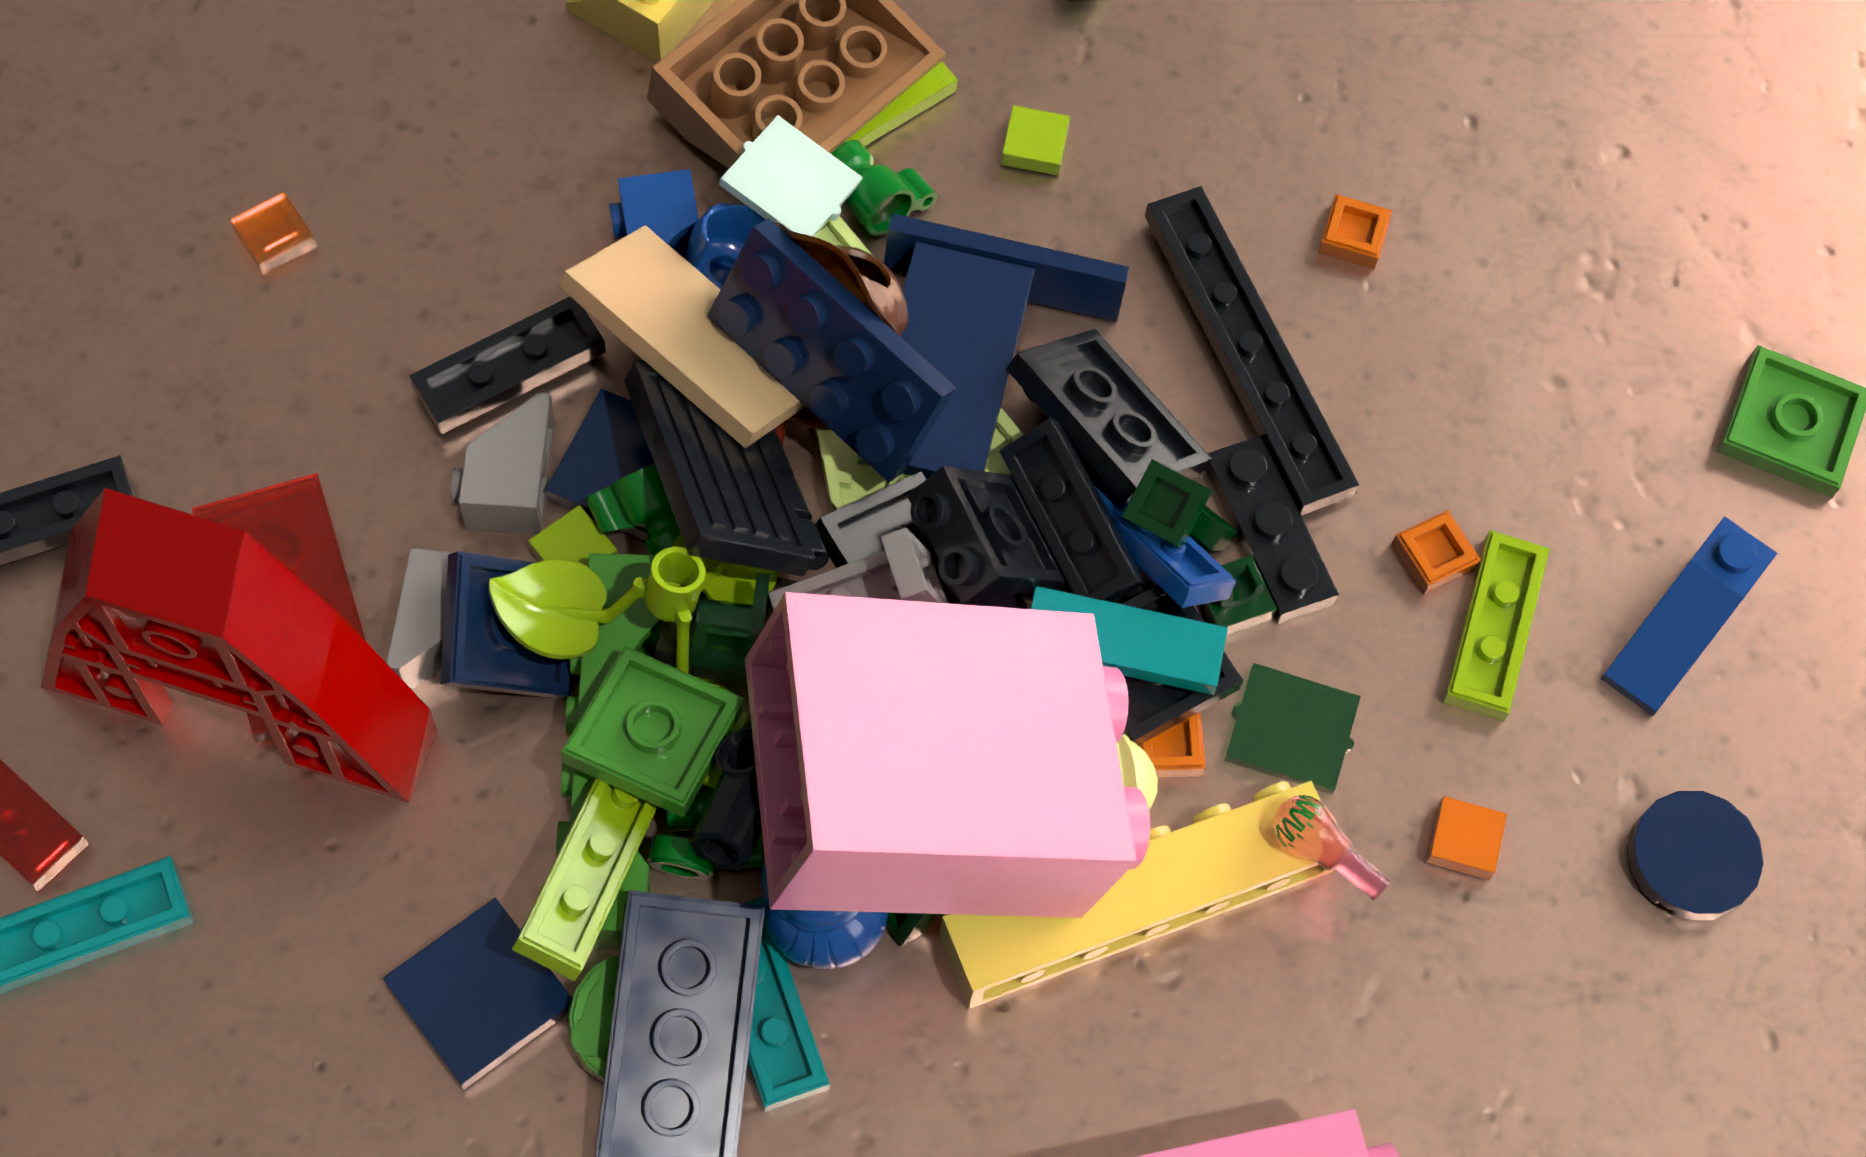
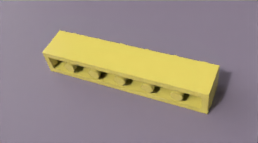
M1312 781L1292 788L1288 782L1273 784L1256 793L1252 798L1254 802L1231 810L1229 804L1213 806L1193 818L1194 824L1173 832L1170 831L1169 826L1151 829L1147 852L1142 863L1135 869H1129L1082 918L959 914L942 916L939 938L968 1009L1333 872L1345 851L1325 808L1320 803V810L1314 808L1311 811L1315 814L1312 820L1306 817L1303 820H1299L1306 826L1302 832L1287 824L1295 840L1291 843L1286 838L1287 842L1285 844L1287 847L1285 849L1282 847V843L1278 842L1279 840L1276 839L1277 837H1275L1273 826L1276 829V821L1279 819L1282 822L1281 814L1283 811L1289 812L1290 803L1298 801L1295 798L1307 795L1314 797L1319 802L1321 801ZM1294 806L1295 809L1300 810V811H1303V812H1305L1306 814H1308V813H1307L1306 811H1304L1302 808H1300V807H1298V806ZM1285 815L1287 819L1298 825L1292 817ZM1306 822H1309L1313 826V828H1311Z

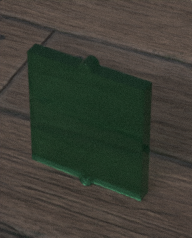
M1253 663L1241 703L1235 704L1231 712L1232 717L1236 721L1224 761L1299 785L1312 781L1316 790L1333 795L1344 756L1350 753L1354 747V740L1350 738L1361 696Z

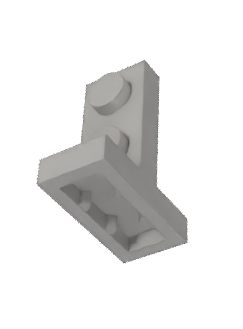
M906 527L881 536L885 549L882 552L769 592L774 610L785 592L948 603L933 555Z

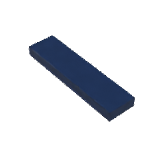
M892 214L887 231L884 264L891 271L907 274L916 242L1034 268V280L1028 302L1115 322L1118 321L1130 269L1128 266Z

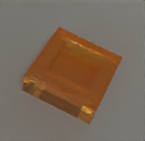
M285 192L230 219L235 233L263 275L317 247L314 235Z

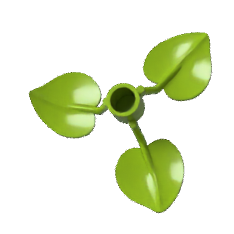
M680 534L672 547L660 551L654 557L648 579L635 578L632 588L610 608L605 610L603 608L606 603L607 592L600 577L588 566L565 559H552L532 563L511 574L491 578L489 582V595L499 620L520 644L538 655L554 659H573L589 654L594 650L598 642V623H612L640 597L644 598L647 608L656 618L665 622L676 623V669L689 674V627L692 620L691 614L696 608L700 593L703 591L708 600L720 608L728 610L752 608L761 604L769 597V592L774 590L779 572L691 556L688 554ZM712 684V685H715V686H717V687H719V688H721V689H724V690H726V691L732 693L729 689H727V688L724 687V686H721V685H718V684ZM745 708L732 732L743 728L748 718ZM716 761L702 785L715 788L721 775Z

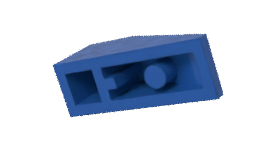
M1724 516L1600 679L1648 714L1654 716L1778 553Z

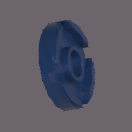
M1676 791L1657 799L1637 821L1628 843L1630 870L1643 894L1656 905L1660 902L1667 909L1673 910V915L1686 920H1715L1735 911L1757 888L1764 865L1760 838L1748 817L1728 800L1705 791Z

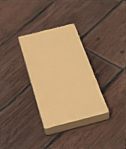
M646 225L565 271L559 285L563 291L744 448H747L806 407L707 317L720 289Z

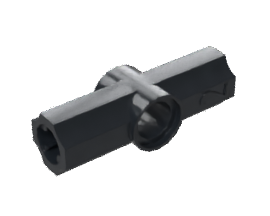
M750 713L743 728L732 732L724 738L717 748L715 759L721 775L689 842L697 857L713 863L718 869L740 871L743 862L750 860L762 833Z

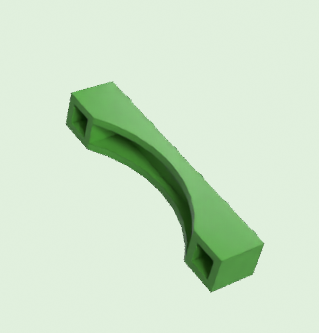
M589 553L588 567L600 577L607 592L603 610L610 608L632 588L635 578L648 579L652 561L656 555ZM640 597L612 623H598L599 638L594 650L587 655L570 659L571 675L581 676L579 696H568L567 736H571L624 646L649 657L656 652L667 632L668 622L656 618L647 608L644 598ZM563 763L561 771L562 798H572L570 821L558 822L556 856L594 780V777ZM638 851L592 949L619 950L626 892L632 890L652 893L649 865Z

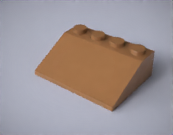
M736 0L652 67L647 100L688 142L727 168H730L742 155L741 150L746 141L754 142L777 115L831 154L945 59L946 53L893 0Z

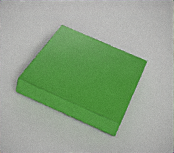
M1757 345L1747 364L1717 452L1833 498L1841 488L1866 412V387Z
M624 646L562 749V763L684 818L716 761L715 755L718 746L724 738L731 734L744 710L745 699Z

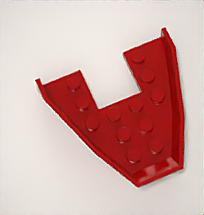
M104 488L71 529L41 688L162 726L173 704L165 687L262 717L286 765L409 803L438 733L430 708L337 610L247 532L108 488Z

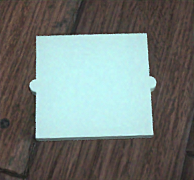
M777 115L754 142L746 141L741 150L742 155L721 177L718 185L766 220L770 219L773 222L786 225L794 232L814 237L828 220L835 221L838 219L841 213L840 206L857 188L863 177Z

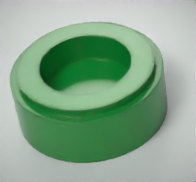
M656 835L652 838L647 862L658 871L687 879L705 880L713 876L715 867L713 863L697 857L689 843L691 839L669 835Z

